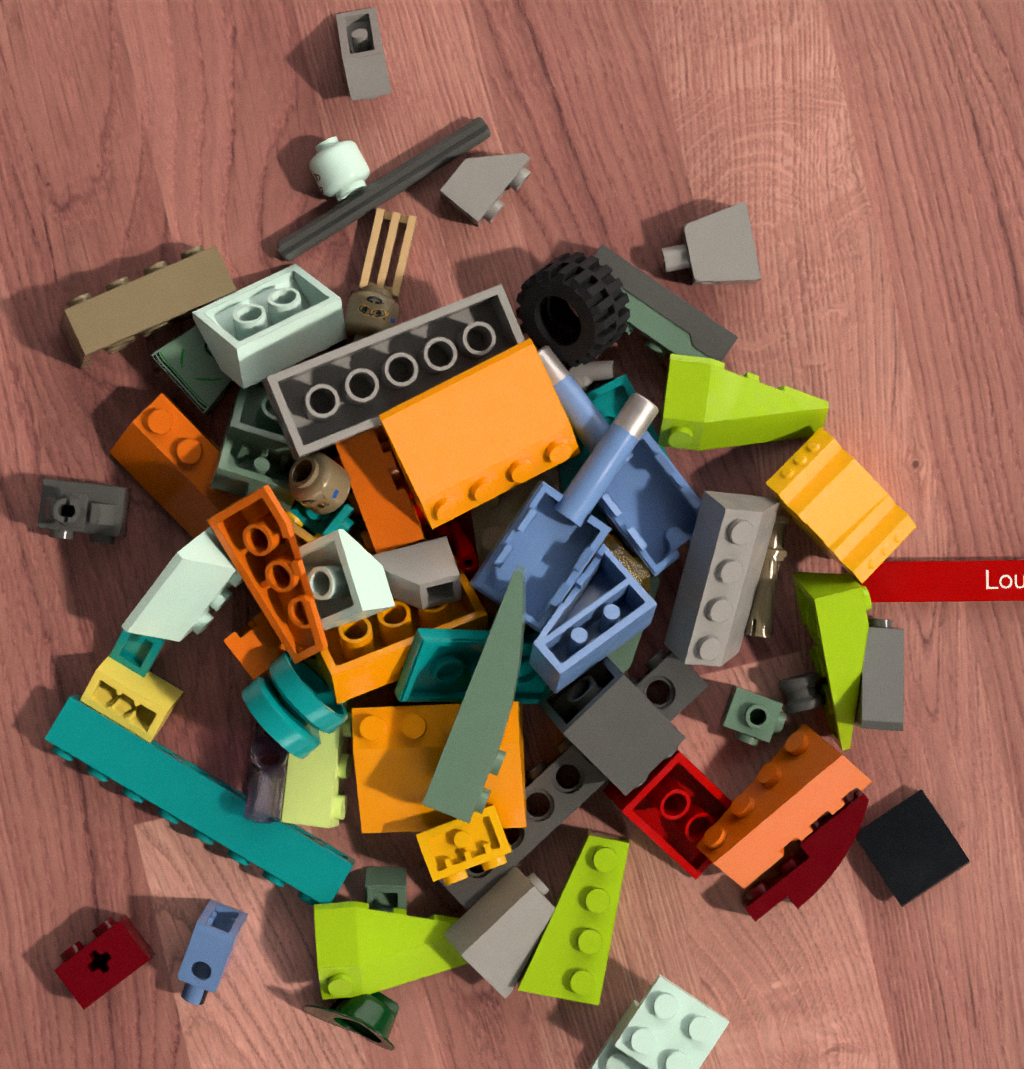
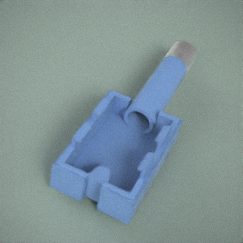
M545 345L537 352L568 417L573 432L591 454L610 425L550 347ZM646 430L596 506L649 576L655 577L681 557L676 550L685 542L690 546L701 500Z
M632 393L563 494L544 481H538L468 585L499 605L503 600L517 564L526 567L525 624L541 633L612 529L590 513L659 412L658 407L642 395Z

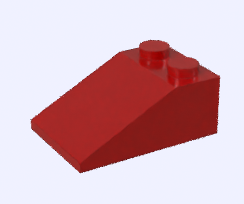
M679 749L671 757L659 763L649 773L646 781L638 788L633 789L628 795L625 796L612 782L603 789L605 794L632 822L695 880L712 864L696 845L704 837L705 832L729 809L732 801Z

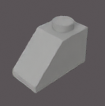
M376 7L336 14L342 60L351 101L359 99L370 100L381 95L391 94Z

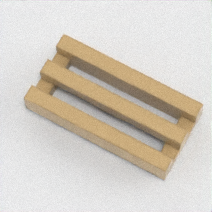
M377 208L359 289L365 286H373L391 292L394 297H400L417 217ZM388 220L391 222L377 283L375 284L370 282L383 221ZM401 223L406 225L393 286L388 287L385 286L398 226Z

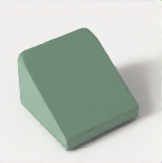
M406 867L366 868L365 903H369V909L392 912L393 907L407 909Z

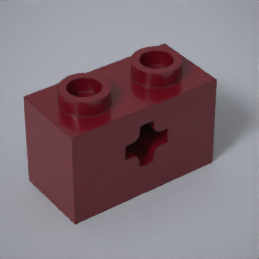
M127 915L117 922L110 916L92 930L96 938L85 946L80 941H77L59 955L63 963L54 971L83 1010L155 955V952ZM107 951L111 958L107 964L102 963L98 966L94 959L99 954H104Z

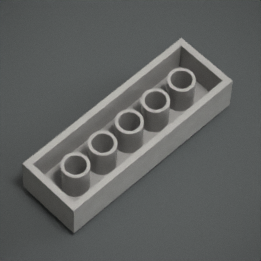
M500 284L267 376L262 383L293 459L296 460L381 426L378 415L525 341L503 285Z

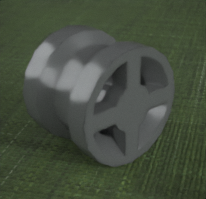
M818 672L796 675L779 681L780 690L784 691L787 697V702L784 705L787 714L810 710L826 704L824 695L819 693L817 684L820 681Z

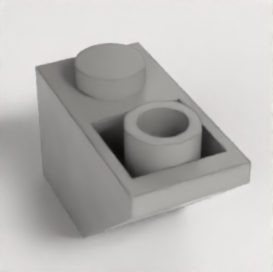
M525 153L466 158L440 189V195L478 227L484 219L491 223L505 206V203L501 201L502 197L510 188L517 191L530 176L531 172L526 169L530 165V157Z
M447 536L433 540H423L418 544L372 555L384 568L393 598L421 610L462 600L460 573Z

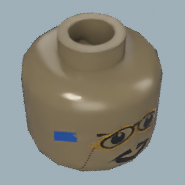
M365 286L361 291L355 292L350 296L344 315L346 334L353 338V342L397 325L400 307L393 300L394 296L391 292L378 287Z
M312 453L301 457L293 464L289 472L288 489L295 500L313 513L325 515L335 511L346 501L350 491L351 479L347 470L327 455Z

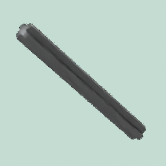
M477 117L281 239L276 244L277 249L287 262L294 260L488 139L491 135L489 127L481 117Z

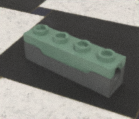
M603 244L600 246L594 257L599 259L601 266L607 264L613 270L611 274L615 279L619 277L623 283V286L620 287L622 293H627L629 302L625 307L630 309V318L625 321L628 327L624 333L630 335L634 330L647 340L643 345L661 358H664L667 353L669 355L671 353L712 358L722 362L738 337Z

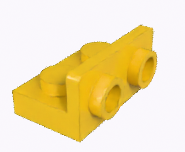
M495 805L484 808L482 814L473 812L469 823L455 819L416 834L432 881L435 882L443 879L445 886L468 878L466 869L482 864L484 871L507 863L505 854L513 852Z

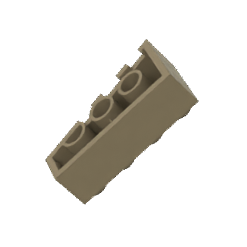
M203 245L193 247L180 255L181 261L169 266L166 261L158 262L144 269L145 276L131 282L128 277H123L106 285L107 292L93 298L90 293H85L68 301L69 308L63 312L60 327L80 369L93 364L91 356L97 352L104 350L105 353H117L127 348V345L136 340L134 335L142 333L143 337H151L173 324L172 319L179 317L180 321H185L193 317V311L236 292L237 289L217 247L214 246L207 250L204 249Z

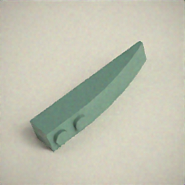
M517 564L422 802L424 806L467 823L470 822L474 811L480 814L483 813L491 790L484 788L489 773L498 775L507 753L500 750L499 747L503 740L515 699L523 654L526 617V567Z

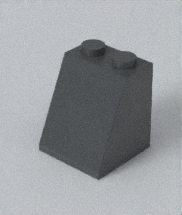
M605 657L555 694L551 690L538 702L539 706L559 730L625 796L633 789L641 786L648 778L649 773L663 760L671 757L678 749L679 744L686 738L608 657Z

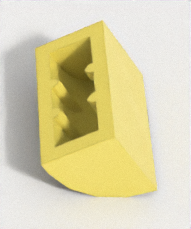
M108 656L96 669L80 701L151 743L173 711L183 691L150 671L145 677H142Z

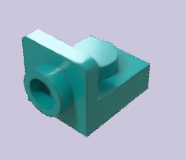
M299 502L290 510L291 513L303 523L302 527L313 536L317 533L325 536L339 529H344L348 533L355 524L350 519L354 508L348 503L346 505L342 504L335 511L325 515L315 514Z
M123 629L109 657L140 676L145 677L167 639L128 633Z

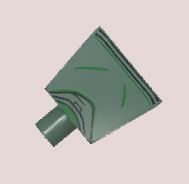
M197 326L151 355L198 409L207 416L213 412L236 383L221 371Z

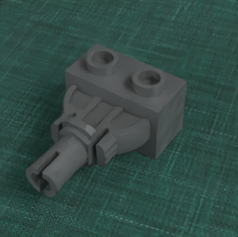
M43 478L38 528L49 529L48 537L73 540L74 532L90 533V542L114 544L115 536L126 537L131 488Z

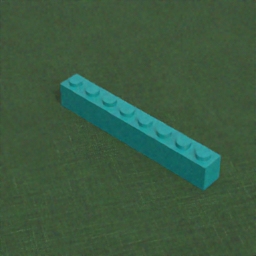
M77 694L69 696L44 738L53 744L51 750L55 754L68 761H72L74 757L88 765L86 771L104 782L111 778L124 786L121 792L136 802L143 803L144 799L159 807L156 812L164 819L174 824H178L180 820L194 828L192 834L201 841L210 845L217 841L229 849L227 855L238 863L248 866L250 862L264 869L262 876L280 887H283L285 883L299 890L297 896L307 904L314 907V904L332 902L353 867L355 859L298 825L281 822L282 816L155 740H152L151 743L81 702V696Z

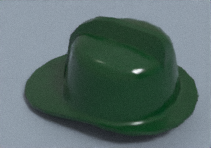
M380 992L351 998H339L329 1009L315 1005L304 1006L306 1012L324 1022L357 1033L384 1049L390 1051L395 1049L388 1038L398 1014L399 1006L395 1001Z

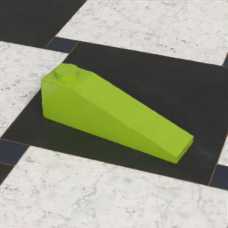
M670 353L660 410L659 446L701 451L811 437L820 427L824 428L829 408V402L788 386L774 388L759 382L758 375L746 372L744 376L724 369L725 363L712 358Z
M794 573L792 577L802 625L807 624L810 636L815 640L816 644L809 649L811 661L814 662L819 677H824L825 682L819 684V692L825 697L826 704L823 705L830 735L842 751L848 750L851 746L869 629L867 610L872 609L871 598L865 585L861 586L851 574Z
M358 901L314 904L317 968L322 1000L351 998L364 994L370 995L468 964L443 935L460 918L433 914L428 918L407 915V909L394 907L392 912L369 909V903Z

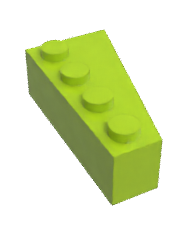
M587 830L563 886L554 901L553 906L555 910L517 982L518 991L599 1006L630 842L628 837Z

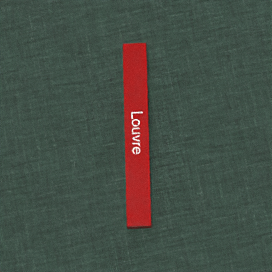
M1024 560L883 561L863 584L859 581L858 583L861 586L865 585L867 587L871 603L1024 601Z

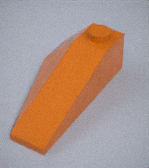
M267 484L259 487L207 519V522L294 664L327 648L328 643L291 521L270 486Z

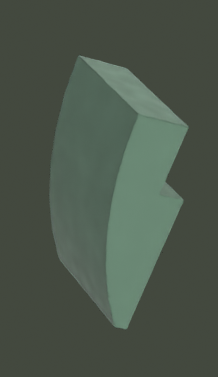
M262 381L245 389L238 386L210 487L244 497L259 487L268 484L282 508L290 511L295 499L291 496L288 489L289 472L298 459H293Z

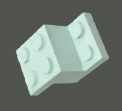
M658 974L641 1002L632 1001L589 1069H699L729 1024V1020L661 974Z

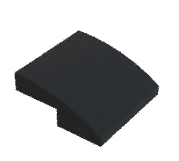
M922 789L860 829L855 838L901 907H904L970 863L957 840Z

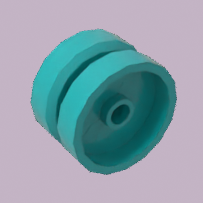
M286 651L269 666L271 680L265 677H257L242 691V698L257 722L277 743L292 755L304 759L321 744L319 730L328 734L333 733L348 719V714L342 702L336 703L327 683L303 660L294 664Z

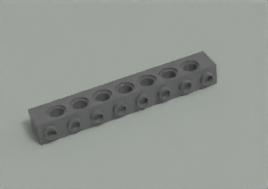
M663 648L644 664L648 671L637 681L633 676L629 678L646 697V690L651 682L662 680L667 683L669 687L667 698L662 702L652 703L669 721L673 720L709 686L689 664H684L671 650L666 653ZM567 737L554 748L559 753L548 764L543 760L539 761L525 775V778L529 781L525 785L526 800L531 794L539 792L549 798L550 804L545 812L539 814L532 813L526 806L527 827L519 828L520 833L518 837L508 841L513 852L505 854L507 863L484 871L483 868L474 869L471 867L466 869L468 878L445 886L443 879L439 880L466 910L473 906L608 780ZM566 764L575 766L580 772L578 781L571 786H564L556 779L557 770Z

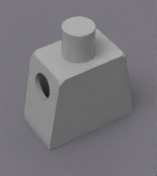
M746 202L736 204L683 225L681 228L683 244L661 248L665 272L688 268L691 283L695 286L754 284L761 280Z

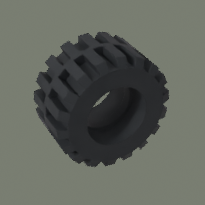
M575 252L573 255H570V253L562 254L538 270L522 284V291L518 293L516 300L520 305L516 309L517 318L523 322L520 328L523 334L527 333L529 338H531L535 347L541 349L545 345L549 346L563 365L568 363L569 367H578L580 364L585 365L619 340L628 327L625 321L630 318V309L625 307V305L629 302L627 293H622L620 287L623 286V283L619 277L615 279L612 276L611 272L613 270L607 264L601 266L599 259L592 255L586 259L584 253ZM568 303L575 309V311L577 312L578 316H576V315L573 313V311L570 309Z

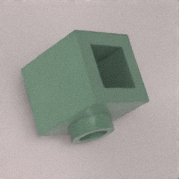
M733 685L720 724L736 730L735 739L757 746L759 740L770 743L772 735H780L787 713L781 712L783 703Z

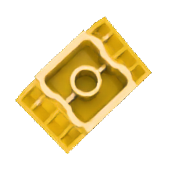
M822 427L765 483L776 498L780 500L785 513L788 516H792V520L830 559L838 562L862 584L917 527L910 516L896 505L890 495L850 454L843 450L836 439Z

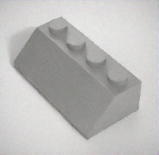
M704 490L664 645L684 664L721 667L739 653L780 505L778 498Z

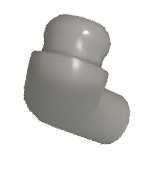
M595 360L585 365L580 364L578 367H570L568 372L585 392L593 381L614 380V361Z

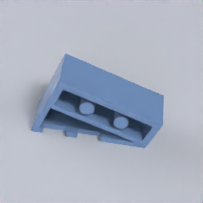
M604 543L532 646L529 664L555 694L648 627L654 616L657 603Z

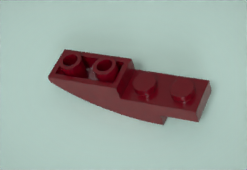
M858 789L852 794L850 791L842 798L845 802L842 808L833 815L829 812L822 819L818 818L811 824L813 832L802 841H796L805 853L800 857L796 854L789 856L776 868L779 874L767 883L764 879L756 882L744 893L747 899L741 904L755 922L787 896L797 909L800 908L832 876L849 851L863 822L869 799L863 792Z

